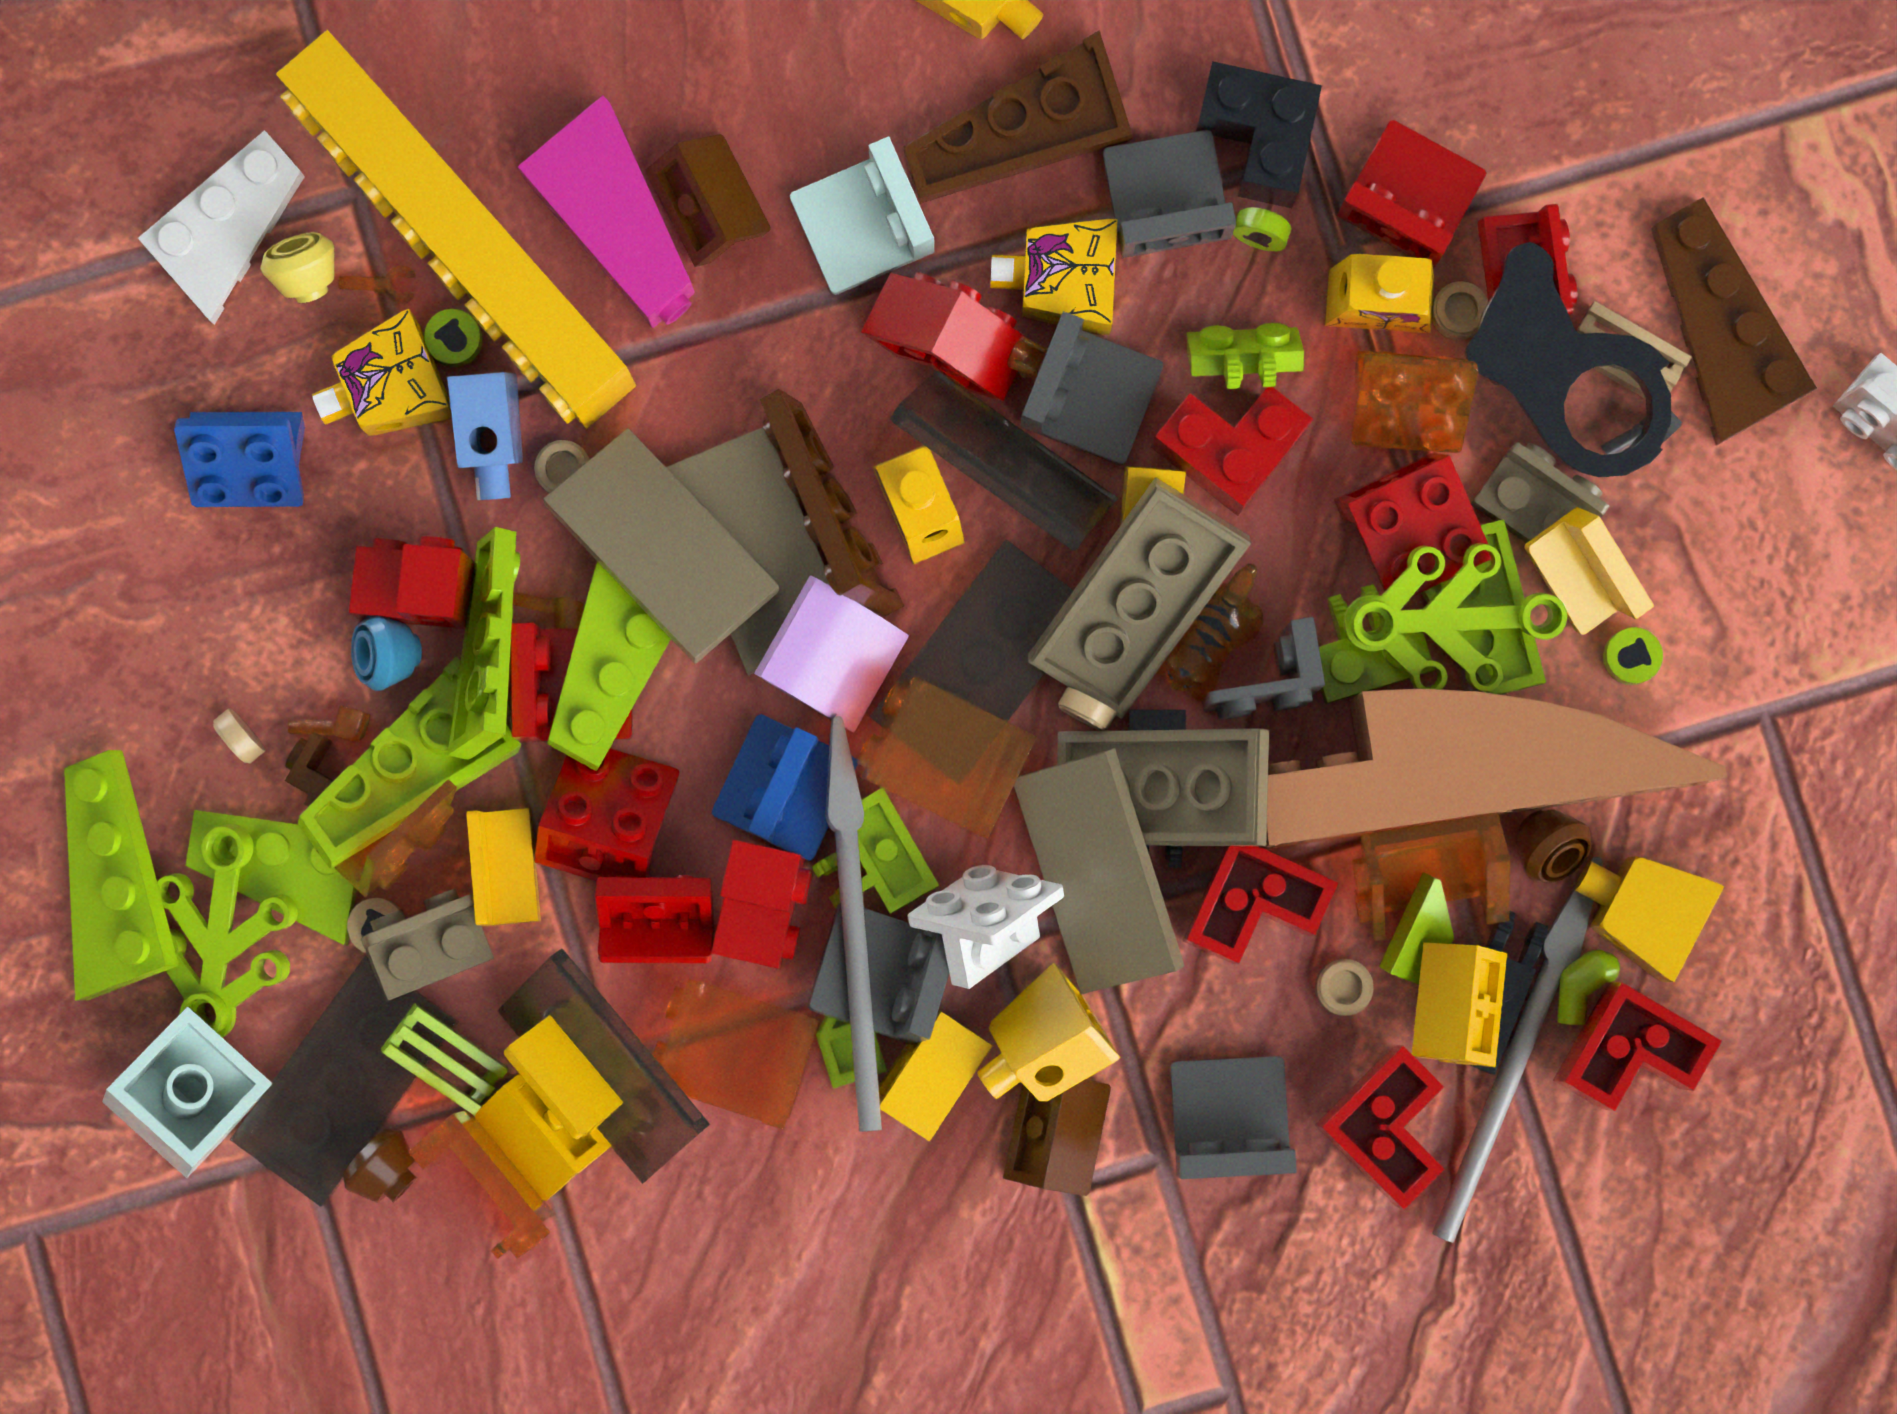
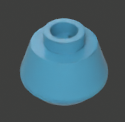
M366 616L355 627L352 635L351 658L357 678L364 685L374 691H382L412 675L414 668L420 664L422 658L420 639L417 634L412 633L409 626L405 623L382 616Z

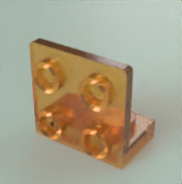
M448 779L396 829L334 868L364 897H367L378 885L387 890L407 870L409 865L405 861L418 847L426 852L446 833L448 827L444 823L455 811L451 803L457 786Z

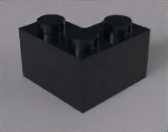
M1212 61L1196 132L1209 130L1213 136L1249 144L1238 197L1292 209L1299 193L1322 85Z

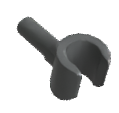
M1672 411L1671 425L1663 442L1682 425L1681 420ZM1647 415L1638 424L1632 426V429L1601 445L1604 454H1615L1630 446L1641 434Z

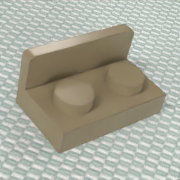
M1518 442L1507 451L1471 503L1473 507L1494 521L1504 519L1507 530L1525 543L1532 540L1575 507L1584 509L1600 518L1610 507L1600 499L1603 493L1595 484L1579 475H1574L1571 479L1554 467L1556 460L1546 450L1533 443H1528L1525 447Z
M452 889L424 900L427 911L406 919L401 909L370 922L374 932L362 937L361 941L386 1002L494 959L482 926L475 923L473 893L459 898L456 889Z

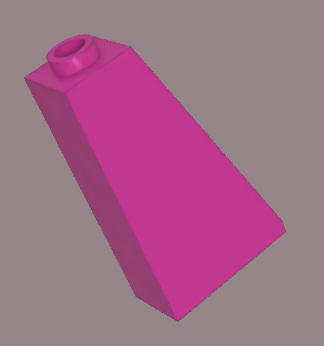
M602 95L522 162L518 169L527 184L652 328L657 326L662 320L666 325H669L689 309L692 304L689 298L695 292L610 102Z

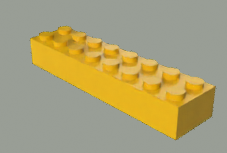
M328 30L276 73L287 89L279 97L289 107L295 118L312 137L320 130L322 131L317 140L348 177L356 171L359 173L353 179L354 182L384 218L388 217L392 212L396 214L390 222L398 230L404 241L421 260L429 253L433 256L427 264L436 273L437 278L457 300L465 294L470 298L464 306L494 342L502 335L505 337L507 342L502 346V349L507 353L509 359L530 383L538 376L544 381L545 384L539 388L540 392L567 424L576 418L585 429H588L636 387L630 372L621 359Z

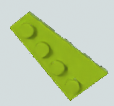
M598 561L591 580L547 744L595 771L601 765L671 641V638Z

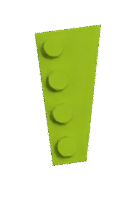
M494 527L477 542L448 756L470 760L506 735L513 588L520 566V553L515 551V531Z
M457 656L443 669L442 674L409 704L408 709L388 729L385 728L374 739L363 755L353 765H349L299 816L298 825L330 869L519 752L521 744L512 737V731L506 724V735L470 760L448 756L461 662Z
M107 750L64 768L75 1001L91 1000L179 966L124 754L121 750Z

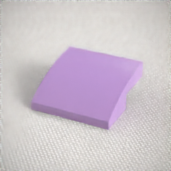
M810 575L754 674L830 720L836 716L842 717L845 729L854 733L909 635L858 602L843 595L839 596L831 586Z

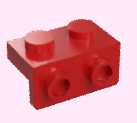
M1558 204L1545 205L1538 212L1486 216L1477 222L1488 302L1500 283L1505 258L1511 249L1523 243L1533 242L1542 247L1551 256L1554 264L1553 281L1555 288L1569 316L1573 313V307L1577 302V284L1573 274H1568L1565 252L1569 249L1570 233L1566 220L1560 219Z
M634 875L597 877L595 898L599 921L598 960L601 963L707 964L712 961L714 908L711 878H695L689 875H678L672 878L637 877Z

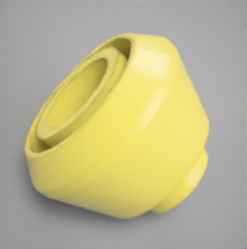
M316 232L289 237L271 246L264 253L260 269L262 274L284 297L296 298L298 303L314 301L328 292L327 285L334 280V244L331 240Z

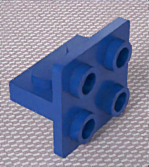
M190 412L189 418H179L176 420L174 432L193 506L299 507L303 505L304 491L299 471L305 432L302 412Z
M757 715L712 808V815L784 850L800 854L808 861L813 860L829 828L825 817L829 745L820 742L817 736L800 728L792 729L765 715ZM851 756L854 770H856L858 766V760L855 757Z

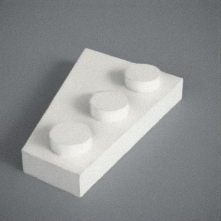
M264 130L138 239L209 321L215 325L224 310L222 305L237 281L241 282L251 266L249 261L266 233H271L305 176Z

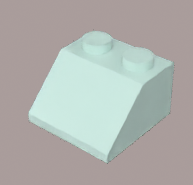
M187 1007L106 1089L102 1102L183 1176L188 1178L227 1137L269 1089L272 1082Z

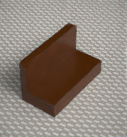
M721 134L678 142L645 170L694 267L710 264L736 242L762 237L771 229L725 137Z
M1085 1079L1049 1101H1039L1022 1083L1003 1179L1040 1189L1087 1196L1091 1189L1111 1091L1110 1085Z

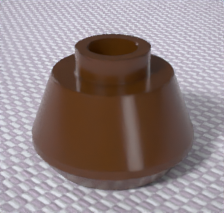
M1540 810L1526 817L1519 827V834L1516 840L1525 874L1533 881L1554 883L1575 872L1584 863L1591 849V831L1588 826L1558 810Z
M384 1129L355 1156L342 1174L345 1189L376 1203L386 1196L394 1203L408 1190L417 1179L411 1172L417 1161L400 1130Z

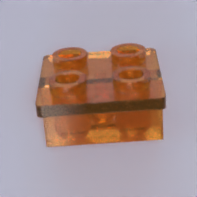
M1358 351L1355 364L1356 406L1351 429V443L1357 446L1460 453L1463 448L1477 382L1478 364L1474 361L1447 356L1434 357L1396 354L1388 351Z

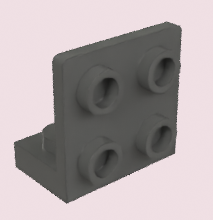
M1203 130L1104 149L1103 161L1114 219H1117V235L1122 258L1231 239L1236 226V219L1232 202L1225 203L1211 131Z
M1063 311L1023 410L1020 427L1117 465H1124L1161 375L1163 363L1160 360L1083 331L1084 319Z
M1314 617L1291 620L1281 632V636L1278 639L1279 642H1274V655L1279 676L1288 675V679L1209 692L1202 701L1204 712L1217 711L1218 720H1226L1252 715L1251 711L1256 710L1255 704L1273 702L1274 711H1283L1305 707L1307 702L1313 701L1312 695H1315L1325 686Z
M839 903L833 917L807 1007L813 1012L850 1024L841 903ZM864 908L874 1032L908 1044L929 1040L949 976L942 934L910 927L907 922Z
M1282 1057L1177 1061L1171 1064L1177 1177L1180 1179L1297 1173L1296 1153L1289 1145L1285 1064Z

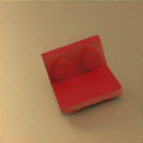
M1391 120L1383 131L1357 180L1353 183L1337 216L1411 257L1432 260L1434 269L1450 244L1454 232L1487 173L1485 169L1405 125Z
M1436 452L1430 453L1334 499L1342 519L1355 524L1384 592L1408 567V556L1416 547L1430 546L1438 549L1445 558V568L1437 579L1425 580L1413 596L1451 579L1464 565L1463 557L1470 546L1477 543L1488 544L1450 455ZM1486 550L1479 551L1475 555L1474 567L1491 560L1490 554ZM1429 552L1424 553L1419 557L1417 567L1422 574L1431 572L1435 566L1434 556Z
M512 623V737L520 742L548 741L578 628L540 629L534 623ZM633 708L615 740H629L632 738Z
M611 748L608 750L597 771L567 755L538 825L535 863L594 881L597 880V877H617L619 875L649 877L653 847L678 783L680 771L677 768Z

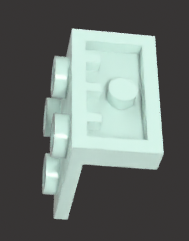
M889 136L868 145L870 159L793 191L790 194L794 210L828 287L834 295L935 253L934 236Z

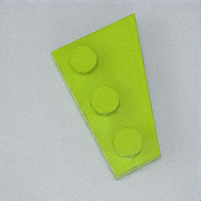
M1503 519L1480 525L1488 544L1495 547L1500 553L1501 566L1494 576L1484 578L1458 607L1520 605L1525 598L1505 521ZM1491 560L1476 566V570H1486L1490 566ZM1449 580L1421 592L1426 602L1429 603ZM1522 628L1457 631L1483 656L1499 662L1503 669V680L1499 687L1485 693L1501 695L1546 683L1535 637L1527 635ZM1482 664L1476 671V680L1479 684L1488 683L1493 676V669L1489 664Z
M194 810L185 866L214 880L215 870L205 862L202 856L201 846L203 838L213 828L227 824L239 825L252 838L253 855L250 861L240 868L237 892L259 903L269 897L280 894L287 895L297 905V922L342 945L348 946L347 922L355 905L363 849L330 869L298 824ZM230 837L227 841L228 851L233 856H237V842L233 837ZM274 903L272 909L284 915L282 907Z

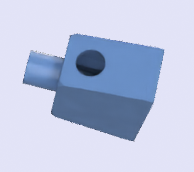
M501 372L447 377L458 468L474 467L477 500L511 498L508 464L523 463L517 374ZM486 428L492 429L497 436V446L492 452L485 451L480 444V436Z

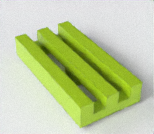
M416 1003L413 1004L381 1048L383 1054L474 1116L481 1108L480 1103L485 1096L489 1097L495 1089L493 1085L499 1077L502 1079L508 1071L506 1065ZM417 1021L487 1068V1072L483 1077H480L413 1031V1026ZM403 1040L407 1041L474 1087L473 1091L468 1095L402 1050L399 1045Z

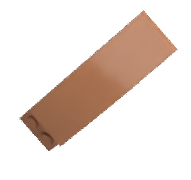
M1437 689L1362 691L1349 701L1357 752L1322 757L1323 760L1316 761L1317 768L1301 770L1300 760L1268 765L1266 846L1259 847L1273 849L1699 786L1727 778L1726 766L1602 715L1540 700L1477 691Z

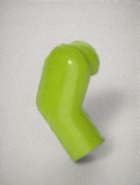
M1600 949L1588 951L1563 970L1560 977L1557 1023L1586 1025L1587 996L1606 983L1614 981L1619 975L1620 963L1613 954Z

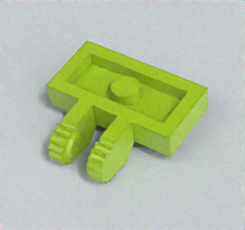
M1265 323L1256 329L1232 330L1226 326L1214 325L1205 327L1200 332H1187V357L1191 376L1224 375L1227 389L1240 388L1243 374L1258 373L1262 387H1275L1276 372L1304 371V349L1298 327H1288L1281 323Z
M1371 584L1361 587V596L1379 594L1375 585ZM1340 594L1328 597V606L1339 641L1319 647L1325 686L1321 688L1325 705L1358 695L1362 691H1372L1410 679V674L1384 649L1366 651L1352 644L1344 630V616L1348 608L1347 603ZM1376 612L1367 613L1372 631L1367 633L1376 631L1380 626V617ZM1423 632L1401 633L1425 659H1431ZM1433 666L1425 667L1421 671L1420 676L1433 672L1435 668Z
M881 788L861 800L864 810V821L857 831L860 862L867 873L866 876L861 878L862 891L864 893L875 887L889 913L892 914L939 887V884L884 788ZM836 852L812 866L817 878L823 875L828 876L838 870ZM839 888L829 897L834 908H837V905L841 903Z

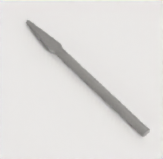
M836 716L831 720L825 817L827 824L835 832L859 1132L882 1130L857 831L864 821V810L842 717Z
M1593 857L1590 860L1602 866L1603 862L1600 857ZM1574 889L1547 932L1542 946L1543 964L1433 1230V1235L1448 1242L1454 1243L1560 983L1561 974L1568 965L1580 957L1593 900Z

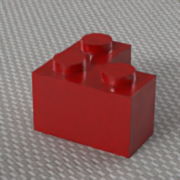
M916 272L914 278L890 273L861 333L896 357L931 366L966 391L1004 401L1032 344L1030 339L1014 329L1017 323L1016 319L999 309L982 306L979 303L982 295L976 290L957 281H951L949 287H946L937 279L921 272Z
M1267 387L1238 424L1233 427L1189 393L1155 435L1151 448L1176 468L1185 471L1186 476L1239 516L1304 435L1314 419L1274 387Z
M421 536L420 545L407 544V542L394 539L374 538L373 547L356 546L349 613L357 619H364L366 616H382L405 624L465 630L475 562L463 552V548L454 546L455 541L448 538Z
M738 840L732 841L720 894L724 899L711 954L781 969L783 958L794 959L801 927L791 925L796 903L806 905L813 872L810 869L804 868L806 859L802 855Z
M1225 846L1182 941L1229 963L1239 964L1261 915L1306 936H1314L1326 913L1338 882L1259 846Z
M1610 982L1607 984L1587 1019L1586 1025L1583 1026L1553 1081L1603 1110L1616 1111L1640 1067L1678 1089L1694 1091L1722 1040L1623 982Z
M1394 1045L1315 1124L1396 1207L1403 1210L1445 1170L1404 1128L1444 1086L1403 1045Z

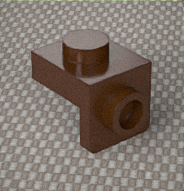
M315 732L310 735L308 741L301 738L295 744L285 764V767L290 770L285 782L309 794L304 802L308 807L334 781L316 771L332 741Z

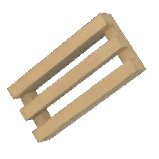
M1594 301L1576 331L1579 334L1606 333L1593 325L1597 321L1619 335L1634 336L1652 345L1672 364L1670 369L1664 367L1660 370L1671 392L1692 356ZM1610 366L1593 368L1645 398L1639 384L1626 372Z

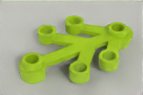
M1483 543L1474 544L1466 550L1463 557L1464 565L1423 609L1401 610L1425 580L1437 579L1445 568V558L1438 549L1430 546H1419L1409 554L1406 570L1381 596L1374 594L1363 595L1349 605L1344 616V630L1351 643L1366 651L1384 649L1410 674V681L1414 688L1442 690L1448 678L1445 667L1435 660L1425 659L1401 634L1424 632L1465 670L1466 680L1473 688L1489 692L1499 687L1503 680L1501 665L1496 660L1483 656L1457 631L1522 628L1529 636L1547 640L1558 636L1563 631L1568 615L1564 603L1556 596L1546 593H1533L1527 596L1520 605L1458 607L1484 578L1494 576L1500 569V553L1495 547ZM1486 550L1491 557L1490 566L1484 571H1478L1473 564L1474 557L1479 551ZM1429 552L1434 556L1435 566L1431 572L1422 574L1417 567V562L1422 554ZM1542 604L1547 609V619L1543 624L1536 626L1532 623L1530 614L1535 606ZM1376 612L1380 617V626L1376 631L1367 633L1363 629L1362 620L1367 613ZM1482 664H1489L1493 669V676L1486 684H1479L1476 680V671ZM1433 666L1437 671V680L1433 685L1424 687L1420 682V673L1425 667Z
M227 824L213 828L205 835L202 841V856L205 862L215 870L208 924L192 901L194 886L186 875L174 873L164 876L157 881L164 908L169 909L203 960L200 980L183 957L187 949L184 935L177 929L169 928L179 966L166 970V972L184 998L179 1015L189 1007L222 1038L228 1035L235 1025L236 1007L264 986L269 987L283 982L290 973V962L287 956L281 951L269 950L255 956L251 962V970L225 986L227 964L271 931L282 930L293 925L298 915L297 905L294 900L287 895L280 894L263 900L258 908V912L232 931L240 868L245 866L253 855V841L250 834L243 827L236 824ZM230 837H233L237 842V856H233L228 851L227 841ZM170 882L175 883L180 890V896L177 901L169 895L168 887ZM274 903L279 904L284 911L282 922L276 921L272 916V906ZM266 959H270L275 963L276 975L274 978L265 972L264 963ZM207 1003H210L215 1010V1022L206 1016L205 1007Z

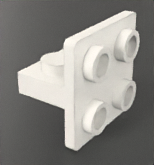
M990 865L975 866L966 870L960 879L944 890L928 896L925 903L908 914L910 927L942 934L951 984L970 989L1040 938L1037 916L1064 897L1062 884L1040 880L1035 875H1016L998 871Z

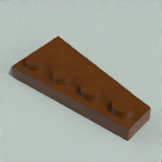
M1100 30L1082 40V44L1061 56L1058 54L1041 64L1038 70L1012 85L1009 83L992 93L989 99L974 108L960 112L903 146L919 203L921 204L1131 140L1132 131Z
M1704 197L1656 223L1651 228L1671 297H1675L1682 324L1680 327L1686 347L1689 346L1698 374L1696 381L1702 401H1706L1713 425L1710 428L1715 445L1723 443L1817 389Z
M780 389L760 399L768 418L763 421L765 433L777 450H781L788 467L783 469L784 478L790 490L797 498L802 499L808 515L803 518L804 526L812 541L823 549L828 564L824 566V573L831 588L839 596L843 595L884 616L904 607L896 588L891 590L883 588L874 570L883 564L874 544L867 543L859 530L853 527L849 519L857 514V511L848 493L844 491L835 479H828L826 475L827 472L833 470L834 465L803 404Z

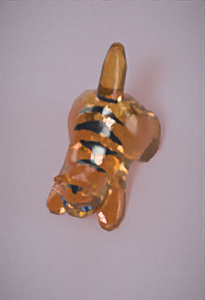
M1248 563L1239 569L1228 584L1222 582L1155 673L1156 675L1166 673L1167 681L1173 689L1178 691L1191 689L1193 698L1198 702L1203 701L1209 692L1215 690L1223 665L1230 652L1257 637L1263 624V612L1260 606L1252 603L1247 597L1257 575V568L1254 564Z

